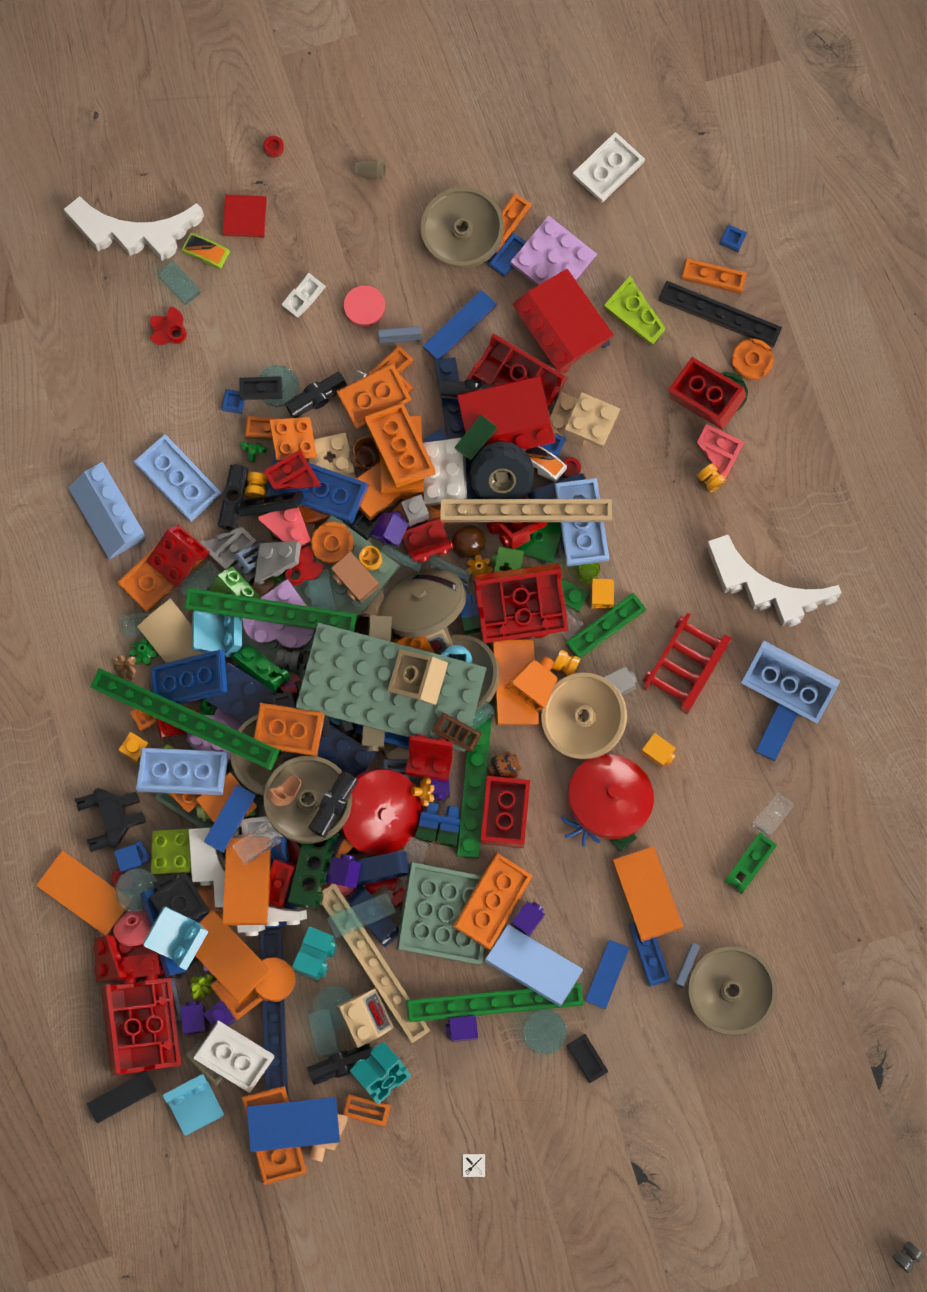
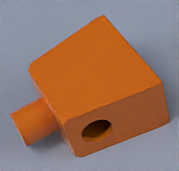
M543 657L540 663L535 660L529 662L505 688L535 711H540L547 705L557 681V676L550 672L554 666L553 660Z

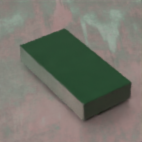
M480 415L454 448L468 460L472 461L498 430V427L483 415Z

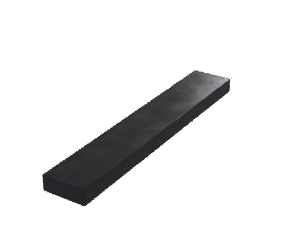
M667 280L658 299L662 303L751 339L764 341L773 348L782 329L781 326Z

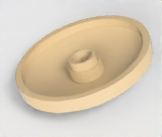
M593 673L572 674L555 684L547 705L542 709V726L549 742L562 754L577 759L600 757L614 748L624 733L627 723L626 704L621 692L608 679Z

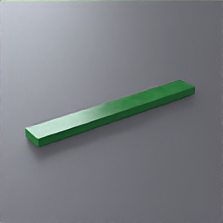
M195 588L187 589L184 605L185 610L316 630L317 623L355 632L357 614Z
M581 983L573 986L561 1007L529 988L406 1000L408 1023L583 1006Z

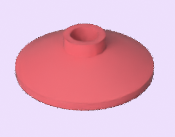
M145 909L130 910L124 913L115 923L114 936L119 943L126 946L143 944L151 929Z

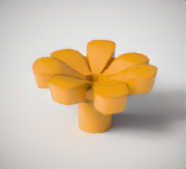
M476 555L475 560L469 559L467 565L470 568L466 569V575L493 573L494 569L488 566L491 560L489 558L482 560L481 555Z
M430 778L422 779L419 787H412L411 789L412 796H419L420 803L426 807L429 805V801H434V795L431 794L434 791V785H430Z

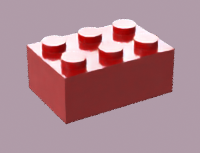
M694 357L690 358L668 389L671 400L721 430L725 428L746 398L744 387Z
M487 776L481 844L524 848L530 780Z

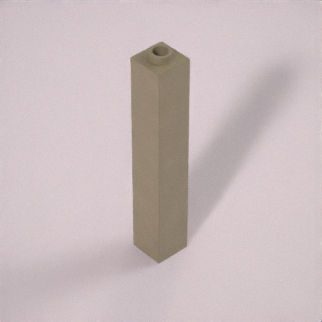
M370 615L367 636L390 642L392 617ZM362 725L360 747H365V751H378V748H383L385 731Z

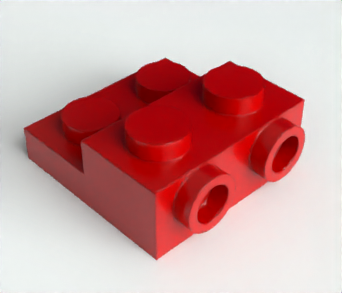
M488 522L487 528L492 535L497 534L499 536V540L504 547L509 546L514 550L530 541V534L546 526L547 522Z
M115 938L116 947L121 957V960L117 962L120 970L126 972V978L117 979V981L129 984L136 983L137 979L154 980L158 979V976L164 975L159 953L145 947L143 944L137 946L123 945Z

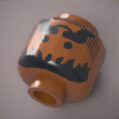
M508 751L491 757V765L488 766L490 776L516 778L519 774L518 771L521 770L516 754L512 755Z

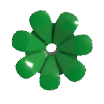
M244 441L240 442L241 449L248 453L247 461L255 462L257 454L266 453L267 448L262 447L263 444L261 443L254 445Z
M142 638L141 643L135 641L132 644L134 649L129 652L130 657H135L136 665H140L142 661L145 665H150V658H157V652L153 651L155 649L150 643L148 644L149 641L146 638Z

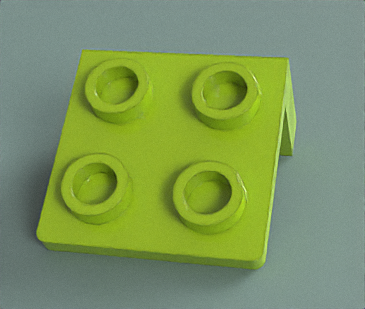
M189 829L158 830L152 832V874L187 873L192 875Z

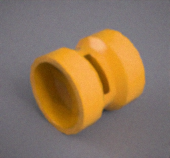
M714 463L705 467L697 475L698 479L706 484V489L709 493L714 492L726 482L725 477L717 472V467Z
M258 472L247 473L248 486L245 487L244 495L251 498L265 497L266 490L264 487L268 481L267 476Z
M367 546L361 550L359 559L362 565L367 570H377L382 564V556L379 550L374 546Z
M561 650L553 669L556 671L562 670L567 676L575 673L581 658L569 656L568 652Z

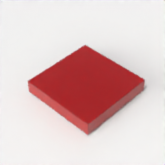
M225 194L223 236L265 238L267 196Z

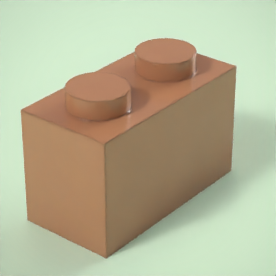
M351 551L331 568L335 573L332 577L339 585L344 583L348 588L346 593L353 601L358 599L362 603L381 587Z

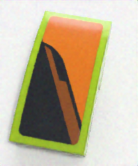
M190 233L182 248L184 254L201 259L204 264L219 269L222 268L230 253L229 249L193 233Z

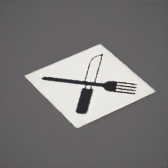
M463 1154V1177H485V1154Z

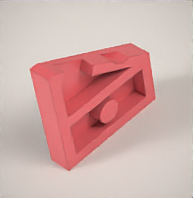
M706 424L697 441V445L710 462L714 463L720 475H723L726 479L744 442Z
M299 508L270 512L258 517L259 522L262 525L264 524L281 541H298L301 547L311 544V539Z

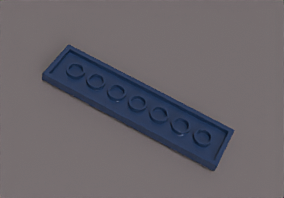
M228 662L226 665L227 693L207 697L205 700L245 723L248 719L259 713L260 703L272 705L270 696L280 693L269 690L260 681ZM331 724L333 735L323 737L321 732L318 757L329 760L343 772H347L354 777L366 771L377 753L365 751V747H360L361 742Z

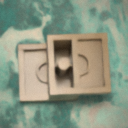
M561 392L550 415L554 433L566 438L567 441L581 447L587 441L604 448L620 413V408L583 392L579 399Z

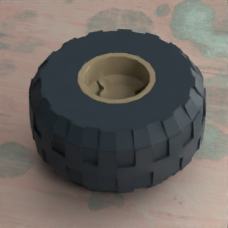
M497 442L486 445L476 454L471 463L470 480L472 488L481 499H523L530 492L534 480V468L531 458L524 449L510 442Z

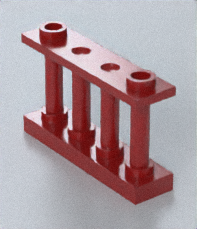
M688 612L684 618L680 616L674 626L677 631L653 671L648 670L642 680L645 682L644 690L647 691L652 684L680 700L679 703L683 704L680 711L687 715L732 639L724 634L722 639H715L687 623L691 616ZM684 630L712 646L711 649L715 650L712 656L705 657L677 641L681 632ZM674 648L700 663L701 667L704 668L701 675L697 673L694 675L666 659L671 649ZM661 666L691 682L690 685L693 686L691 692L683 693L657 678L656 675Z

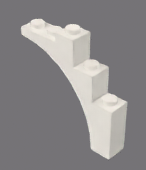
M80 196L64 208L66 217L98 252L102 248H108L112 240L115 239L129 256L139 253L144 248V245L147 244L161 261L172 257L176 253L178 247L175 240L184 237L187 230L192 226H197L204 217L202 208L197 203L171 218L155 222L138 223L118 220L104 215L91 207Z
M729 535L713 539L707 543V550L724 593L729 591L731 594L737 593L743 589L742 587H745L753 610L757 608L760 610L767 609L773 603L782 626L788 624L789 627L801 623L800 620L805 615L803 610L810 612L817 609L819 604H833L838 601L837 598L841 595L839 585L824 589L805 590L787 587L769 580L745 562L735 549Z
M212 827L189 829L192 882H200V886L214 884L215 907L223 908L226 860L222 852L204 843ZM269 904L268 925L266 926H278L281 921H287V925H298L300 920L307 919V911L284 907L279 908ZM237 925L238 933L245 932V936H257L259 931L265 930V925Z

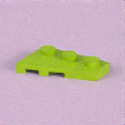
M631 276L626 279L604 305L606 311L651 346L665 332L666 328L654 310L650 308Z

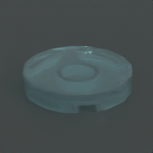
M271 366L265 369L259 377L281 376L282 399H264L263 401L270 406L283 407L285 402L297 396L299 391L298 378L288 367Z
M135 868L126 871L119 877L116 883L117 901L124 909L130 912L145 911L140 893L156 889L154 884L157 882L156 878L145 869Z
M338 986L323 989L315 997L313 1003V1015L318 1024L332 1031L344 1029L345 1026L336 1006L352 999V994L345 988Z
M550 1010L537 1011L526 1020L523 1035L525 1042L530 1049L539 1054L554 1053L564 1045L567 1037V1026L557 1013Z

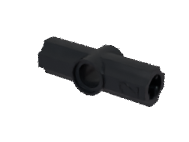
M338 371L321 382L316 381L309 384L302 393L285 402V406L291 417L298 418L313 408L319 409L325 406L330 401V398L337 395L336 391L347 386V383Z
M442 379L440 397L458 399L459 394L497 385L484 384L482 381L471 379L465 381Z
M230 465L218 521V527L225 530H234L237 527L238 510L243 504V494L249 470L243 465ZM230 494H237L239 496L235 501L228 500Z
M342 771L331 790L325 793L319 804L318 812L308 826V829L314 834L325 838L335 820L341 817L348 804L347 800L358 784V780L354 776Z
M364 1044L350 1051H341L329 1056L327 1060L307 1067L313 1085L328 1081L334 1077L340 1078L350 1074V1070L357 1061L361 1059L366 1060L371 1056L370 1052L372 1049L370 1044Z

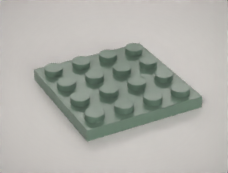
M413 862L409 863V874L407 876L396 950L482 965L484 947L452 927L481 876Z

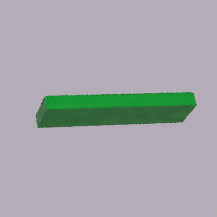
M633 592L569 639L565 644L575 656L582 658L644 613L646 608Z

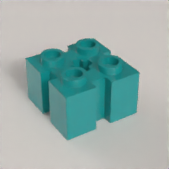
M309 926L292 966L294 972L318 982L321 977L325 978L329 968L328 963H326L328 957L333 958L337 949L334 936Z
M384 1041L371 1050V1056L368 1059L357 1061L350 1070L377 1105L391 1094L390 1091L395 1086L399 1087L412 1076Z

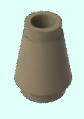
M381 160L356 162L355 175L379 181L385 178L386 163L381 162Z

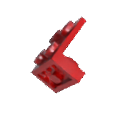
M440 517L407 528L402 538L408 556L412 561H417V563L427 561L429 556L434 554L438 556L444 555L449 552V549L453 548L452 542L447 538Z
M180 525L167 529L146 562L178 588L196 562L205 559L210 551Z
M421 734L410 736L409 756L405 775L448 782L453 761V743L444 738H437V740L429 739Z

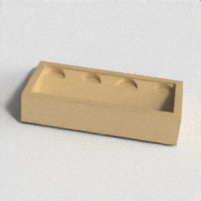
M171 598L137 626L165 663L206 653L192 649V625Z

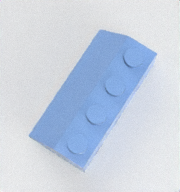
M103 462L84 471L70 485L69 491L109 560L146 540L142 528Z
M764 641L741 683L818 724L840 680Z

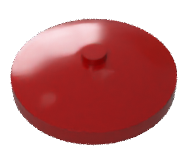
M604 754L600 757L590 758L577 768L568 785L567 798L573 817L581 827L595 836L605 839L628 837L640 830L652 813L654 792L651 782L646 773L636 763L625 757Z
M384 768L365 771L355 777L358 780V784L352 792L351 812L346 823L340 829L341 833L352 847L365 854L378 856L396 852L403 848L417 831L421 817L420 797L412 796L411 789L415 786L401 773Z

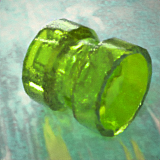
M599 563L579 565L578 577L580 580L591 584L592 579H598L600 572Z

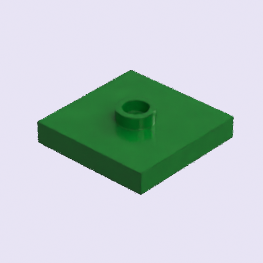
M547 522L546 526L530 534V541L514 550L524 551V557L554 564L562 537L560 522Z

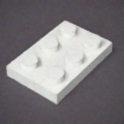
M615 132L573 172L572 176L603 203L645 162V158Z
M461 438L423 443L435 468V475L423 479L424 503L426 506L440 505L441 499H467L466 457L454 448Z
M217 1021L195 1053L193 1059L250 1093L274 1059V1055L222 1022Z

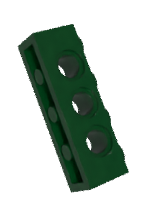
M339 831L326 839L325 844L319 848L315 847L314 843H302L288 899L291 906L317 911L318 905L321 906L324 893L321 892L322 885L327 883L329 872L326 871L327 864L331 863V858L334 854V850H331L333 841H337ZM312 860H320V865L317 868H309ZM312 880L315 882L313 889H304L307 881Z

